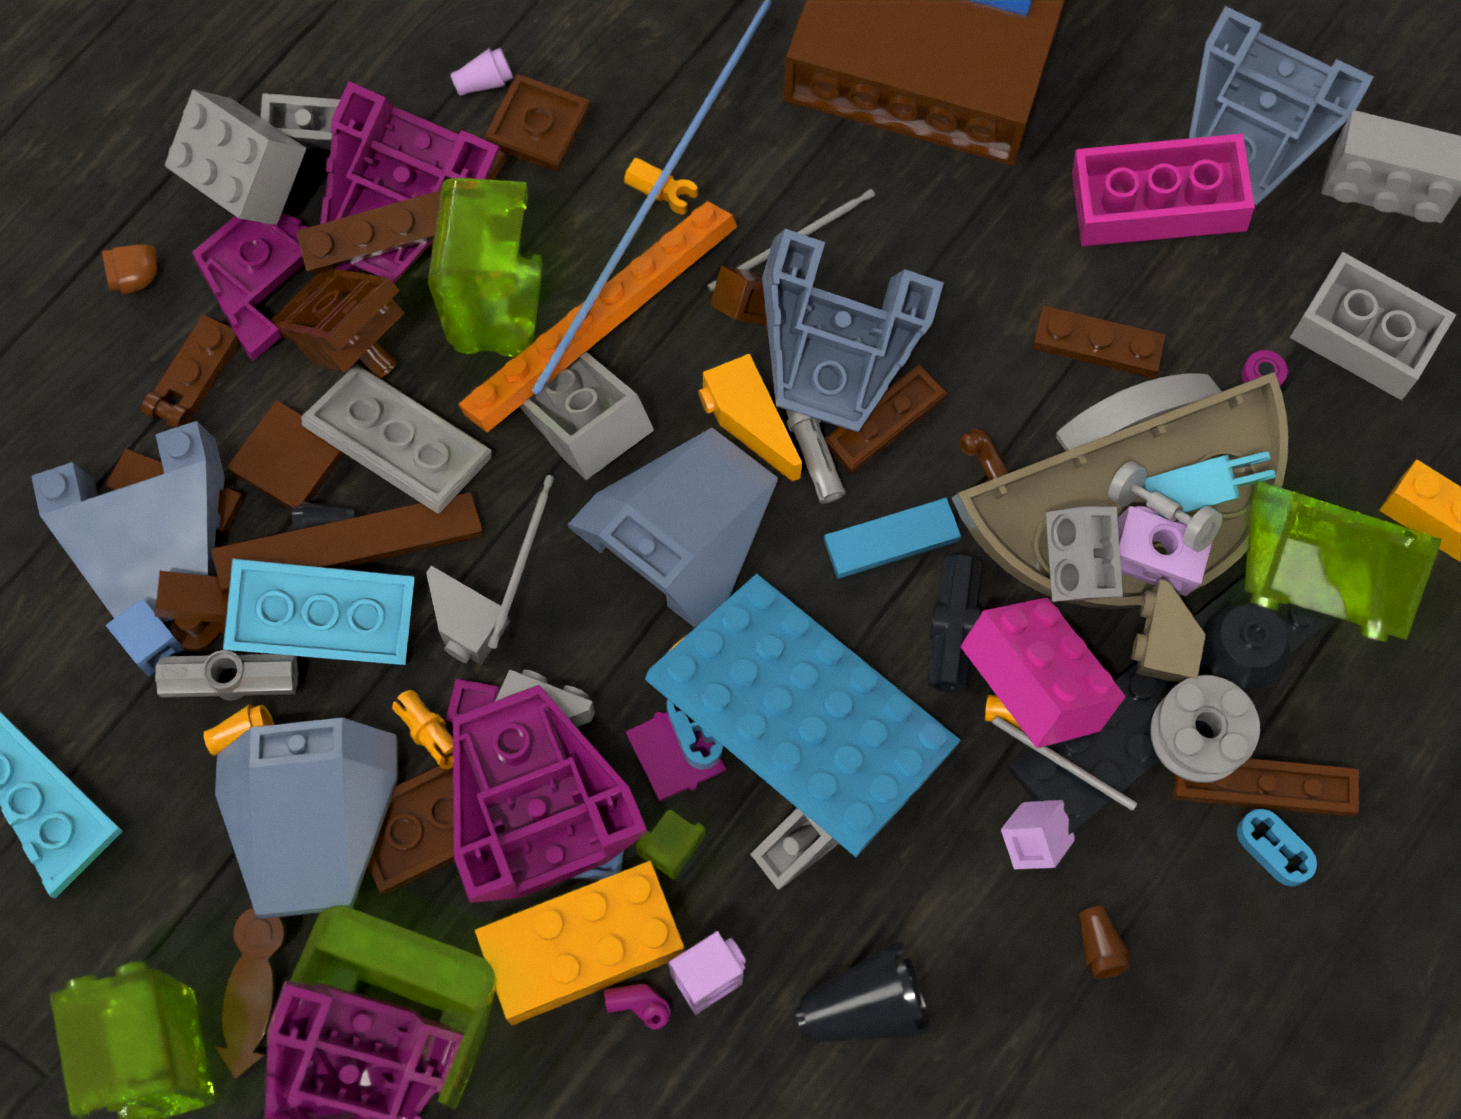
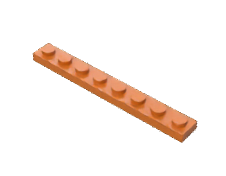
M707 201L701 207L695 209L690 216L674 229L664 234L657 243L641 256L635 258L614 278L606 282L546 384L735 230L737 224L733 215ZM584 302L572 309L566 317L546 333L540 335L534 343L514 359L508 361L502 369L482 385L476 387L469 396L462 400L458 405L464 415L488 433L533 396L532 389Z

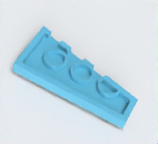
M0 712L1 811L19 837L23 850L41 876L42 883L49 896L56 898L123 831Z

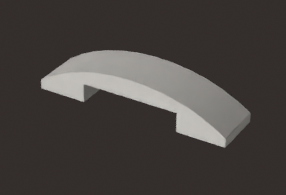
M1178 374L1146 381L1120 391L1091 406L1057 432V440L1064 450L1068 451L1222 391L1207 374Z

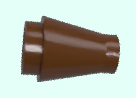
M1096 906L1080 912L1079 918L1082 926L1086 969L1092 970L1095 979H1107L1128 971L1130 966L1127 959L1131 954L1109 919L1105 907Z

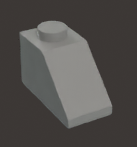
M431 566L427 571V578L438 629L444 644H446L445 651L463 663H467L471 659L482 665L492 650L488 643L495 631V623L501 606ZM508 616L505 625L499 634V638L508 626V624L510 623Z
M796 808L751 853V856L779 890L831 851L838 842Z

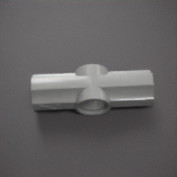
M221 650L214 652L210 656L160 657L158 664H156L155 681L157 684V694L161 698L219 696L224 700L233 701L245 695L296 694L299 671L297 657L293 655H237L232 651ZM237 668V673L233 680L224 684L218 682L219 676L224 670Z

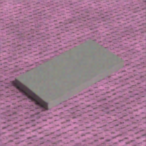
M355 364L301 417L303 427L437 514L454 499L491 459V449L358 364Z

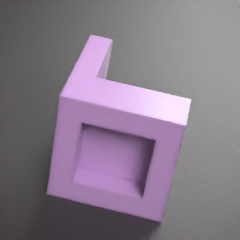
M1063 800L1021 803L1002 827L1001 832L1014 869L1055 868L1070 848L1075 837L1073 833L1068 834L1069 818L1064 812Z

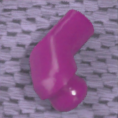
M636 984L604 989L607 1013L631 1009L651 1029H660L667 1024L670 1017V1007L667 1001L649 985Z

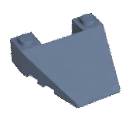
M784 229L773 239L762 277L776 406L858 432L888 389L891 380L911 355V351L921 336L927 332L933 323L944 282L904 269L890 278L882 310L812 287L825 242Z
M197 421L155 434L164 474L99 496L94 478L73 462L31 476L40 517L113 618H116L140 599H143L155 613L160 571L215 576L216 569L211 549L215 546L216 530L220 529L221 515L218 513L220 490L224 488L225 476L216 439ZM158 617L163 624L175 621V618Z

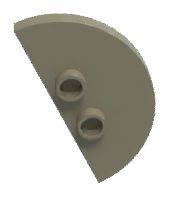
M1275 372L966 489L953 496L952 500L962 521L974 539L996 563L1025 585L1052 597L1046 512L1077 507H1117L1118 519L1129 506L1148 507L1147 501L1140 496H1137L1133 502L1124 507L1108 497L1109 486L1115 474L1123 465L1131 461L1145 468L1147 478L1225 455L1229 456V460H1234L1269 451L1270 460L1232 470L1236 479L1274 469L1275 478L1257 484L1238 487L1241 498L1210 506L1222 514V524L1212 541L1202 583L1197 588L1202 587L1224 573L1244 555L1267 524L1277 503L1285 476L1289 437L1286 409ZM1195 510L1186 514L1193 517L1199 510ZM1152 540L1155 550L1160 554L1166 555V549L1163 544ZM1121 573L1123 597L1063 602L1101 609L1141 607L1144 592L1146 590L1152 591L1155 585Z

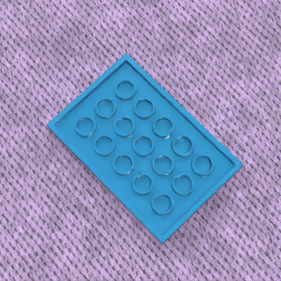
M758 574L754 575L654 664L645 677L647 682L855 857L858 856L946 760L961 741Z

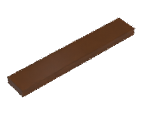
M470 492L456 495L439 514L419 503L211 549L221 593L224 595L229 593L232 558L340 569L482 536V528Z

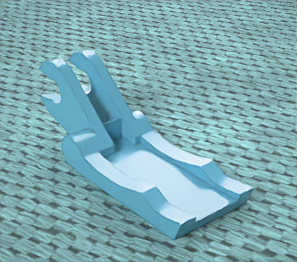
M1269 451L1234 460H1229V456L1225 455L1146 478L1143 488L1150 493L1158 491L1183 506L1182 512L1189 513L1205 506L1237 500L1241 498L1238 487L1273 479L1276 477L1273 469L1235 479L1232 470L1270 460Z

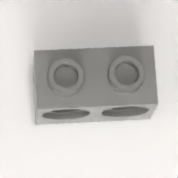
M1077 507L1046 512L1052 602L1123 597L1117 507Z

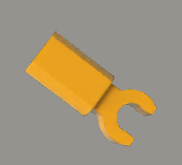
M634 158L626 171L624 182L634 189L649 195L663 170L639 158ZM670 174L656 200L660 202L663 200L667 201L675 213L685 215L687 203L677 197L686 194L696 198L698 187L689 180L682 179L676 181L673 179V175Z

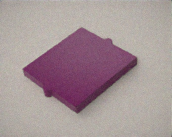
M656 712L653 719L625 731L659 802L687 789L695 791L697 784L726 771L721 759L710 769L701 770L689 765L683 756L667 712L664 714ZM687 715L690 723L695 722ZM700 730L694 732L696 747L691 751L693 753L700 751L703 757L710 756V747L714 745L713 742L705 743Z

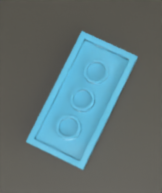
M232 558L223 649L405 665L415 577Z

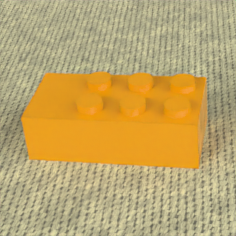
M651 861L475 930L504 1014L511 1025L669 963L685 952L684 945Z

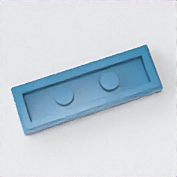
M947 498L824 535V543L837 579L953 544L961 539L960 531Z

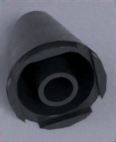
M900 941L886 947L801 997L802 1006L795 1008L797 1022L802 1035L810 1034L814 1042L917 1037L931 1033L929 1021L920 1023V1018H922L920 1010L926 1009V1005L911 958L901 960L899 955L906 949L904 942Z

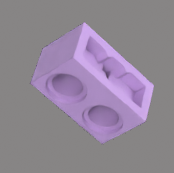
M717 931L671 960L669 968L671 977L696 1015L742 985L743 970L745 969L744 963H746V960L733 939L729 938L724 942Z

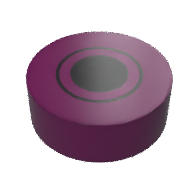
M1268 350L1257 351L1248 358L1243 366L1242 379L1246 383L1275 372L1281 387L1287 377V365L1283 358L1275 352Z

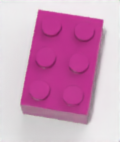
M1048 597L983 610L960 646L1036 748L1100 732L1126 697L1113 681L1112 676L1102 667L1087 648L1085 642L1075 633L1061 615L1059 609Z

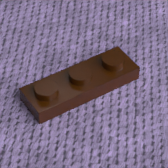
M1042 306L1032 349L1155 378L1159 369L1166 334Z

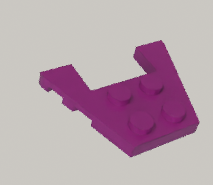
M281 213L277 225L240 219L235 216L192 252L199 270L246 354L252 361L257 359L281 338L279 329L254 307L304 265L296 231L308 227L303 226L301 220ZM345 264L334 269L357 272L360 268L351 264Z

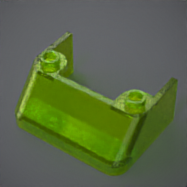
M338 905L324 910L315 922L290 982H303L316 986L317 983H324L354 992L358 981L361 980L443 1011L440 1022L464 1033L438 1098V1102L456 1110L484 1040L497 984L494 969L488 961L480 956L352 908Z

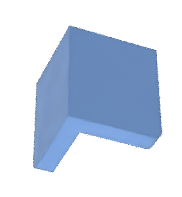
M143 599L135 602L106 625L148 677L156 671V664H158L160 657H173L184 650L162 621L155 617V613Z

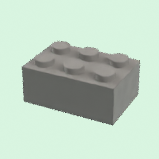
M193 89L187 106L184 109L173 144L170 147L165 166L236 217L277 225L306 148L233 99Z
M1353 110L1329 153L1321 194L1332 196L1341 202H1356L1373 206L1382 212H1397L1414 216L1423 222L1442 223L1461 196V136Z
M1342 252L1290 338L1394 397L1403 400L1419 379L1456 314Z

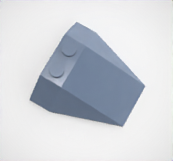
M1225 6L1205 44L1189 139L1243 134L1254 206H1257L1348 120L1352 111L1357 109L1374 77L1337 59L1332 67L1260 33L1262 23Z

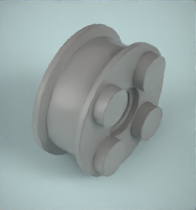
M1208 675L1198 676L1197 679L1189 678L1176 685L1156 707L1150 725L1151 742L1160 761L1177 776L1201 783L1218 781L1233 773L1253 754L1260 735L1259 717L1248 695L1234 683L1220 677ZM1195 721H1204L1209 724L1213 731V738L1201 736L1196 730Z

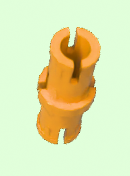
M408 690L401 693L397 698L403 703L405 708L399 702L394 701L392 709L410 728L411 738L417 745L425 746L442 769L452 768L453 754L451 752L453 751V737L445 729V720L438 713L437 715L432 713L415 691Z

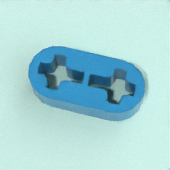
M668 699V718L687 763L701 770L710 769L715 766L722 757L723 745L696 722L690 723L683 711L676 712L675 709L678 707ZM700 730L705 743L713 742L715 744L710 747V756L703 757L700 751L694 753L691 751L696 747L694 732Z
M1265 809L1253 810L1242 818L1238 824L1237 836L1241 845L1281 884L1290 887L1299 886L1314 875L1317 867L1315 854L1273 812ZM1250 822L1255 825H1259L1262 822L1265 823L1269 828L1265 835L1275 846L1264 837L1258 840L1254 839L1251 833L1255 828ZM1278 850L1288 858H1292L1295 855L1300 857L1302 862L1299 864V869L1303 873L1297 870L1291 874L1287 872L1284 867L1288 864V860Z

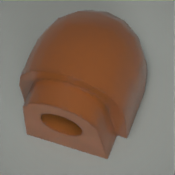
M143 244L130 245L102 251L110 292L120 290L121 295H127L141 291L152 282L157 272L158 257L154 246Z

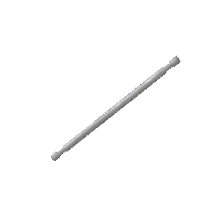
M870 189L864 192L859 198L847 202L797 233L808 236L857 207L864 200L874 197V191ZM771 248L737 267V269L750 270L767 260ZM717 281L707 285L710 292L714 291Z
M547 475L545 478L543 491L540 493L495 623V631L488 643L490 648H497L499 634L505 625L548 499L549 489L554 481V477L551 475Z

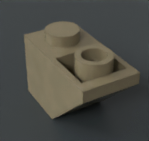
M1159 580L1152 588V591L1146 590L1144 592L1141 602L1140 617H1145L1146 622L1144 633H1137L1132 649L1131 659L1138 661L1136 674L1177 683L1189 678L1197 679L1205 633L1170 582Z

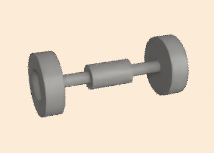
M1131 461L1118 470L1109 486L1108 497L1110 500L1124 507L1133 502L1137 496H1140L1147 501L1149 508L1173 522L1178 519L1185 523L1187 527L1184 532L1183 543L1196 552L1204 550L1214 540L1222 524V514L1210 506H1205L1191 517L1182 512L1183 506L1158 491L1150 493L1143 488L1147 478V471L1142 466Z

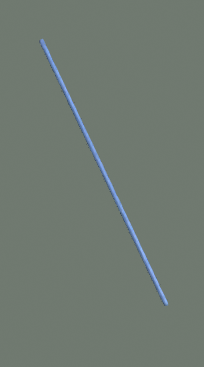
M765 0L534 385L532 389L534 394H540L769 10L771 6L770 0Z

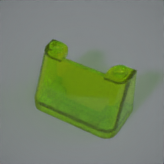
M1256 481L1250 505L1245 591L1253 594L1251 602L1270 609L1277 610L1279 602L1284 604L1290 603L1362 626L1360 634L1382 642L1387 641L1388 635L1407 640L1442 539Z

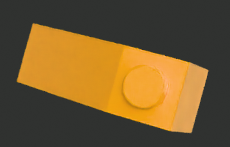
M750 354L703 372V389L698 390L706 413L714 412L721 427L791 481L800 479L802 461Z

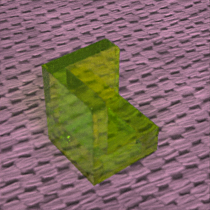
M668 810L651 833L647 831L637 842V854L645 860L651 861L652 865L674 880L705 838L706 828L700 823L693 826L672 810Z

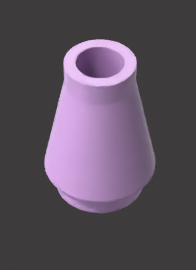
M490 48L461 69L450 74L460 96L506 86L505 82L513 78L501 48L491 51Z

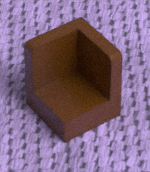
M721 265L711 299V306L734 320L766 325L763 276L753 271Z

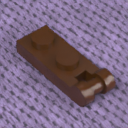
M202 315L155 390L148 393L141 407L142 413L153 419L161 417L167 420V425L172 428L190 423L240 343L234 330ZM174 395L182 399L180 403L175 405L169 403Z

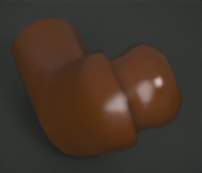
M972 428L970 433H964L960 437L959 444L962 452L968 456L975 454L989 481L1009 473L986 431Z

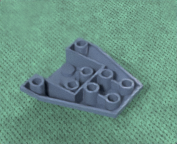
M710 428L596 493L569 522L568 528L600 553L607 547L666 594L667 606L696 628L730 598L778 482V477L714 428Z
M345 718L252 727L217 754L215 796L258 919L353 908L398 781L397 735Z

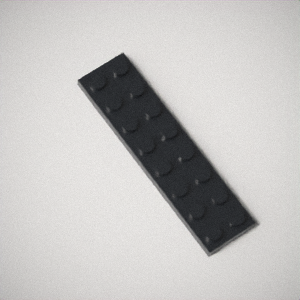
M1273 554L1194 617L1203 630L1208 619L1216 611L1228 605L1255 604L1264 606L1273 611L1283 622L1290 643V655L1332 620L1326 611ZM1201 657L1198 676H1212ZM1138 662L1114 681L1126 697L1100 732L1047 745L1051 750L1120 793H1123L1160 762L1151 742V720L1158 704L1179 684L1136 674ZM1195 721L1196 730L1198 731L1207 723ZM1030 748L1008 768L1010 773L1034 801L1063 800L1064 812L1069 818V835L1078 830L1114 800L1033 748Z

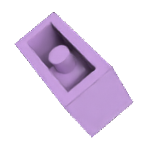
M1129 506L1117 519L1121 573L1153 585L1159 580L1169 581L1178 594L1184 596L1190 594L1202 583L1212 542L1204 550L1196 552L1183 543V536L1187 527L1185 523L1181 521L1173 522L1160 517L1158 512L1148 507ZM1152 540L1163 544L1166 549V555L1160 554L1155 550Z

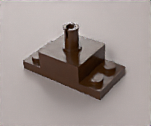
M331 268L320 271L270 322L279 329L282 338L292 340L313 364L345 373L360 359L373 375L382 378L395 367L396 360L388 354L377 340L404 312L392 299L400 290L388 277Z

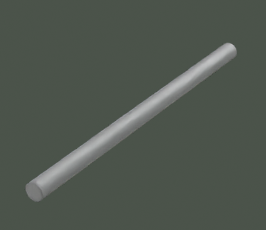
M997 715L992 722L994 725L1133 811L1137 803L1047 746L1036 748L1023 731Z

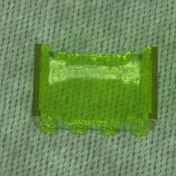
M451 178L445 180L441 185L428 284L446 339L458 352L475 354L479 350L495 351L503 356L516 357L534 343L543 261L541 255L533 254L532 260H528L519 254L524 209H527L528 201L526 182Z
M136 962L118 967L116 969V976L98 981L97 976L76 978L66 982V990L50 994L71 1115L81 1117L88 1115L90 1111L108 1107L110 1112L118 1111L119 1119H164L196 1110L215 1102L194 990L158 969H147L146 962Z

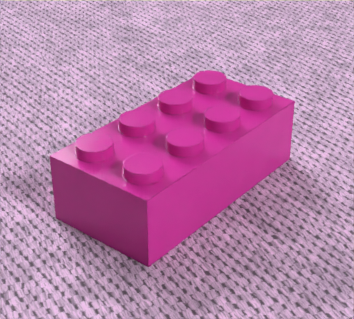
M1243 134L1076 149L1072 178L1081 246L1243 232L1248 229L1255 206Z

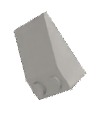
M587 352L548 382L540 394H534L519 406L561 457L586 480L654 431L638 395Z

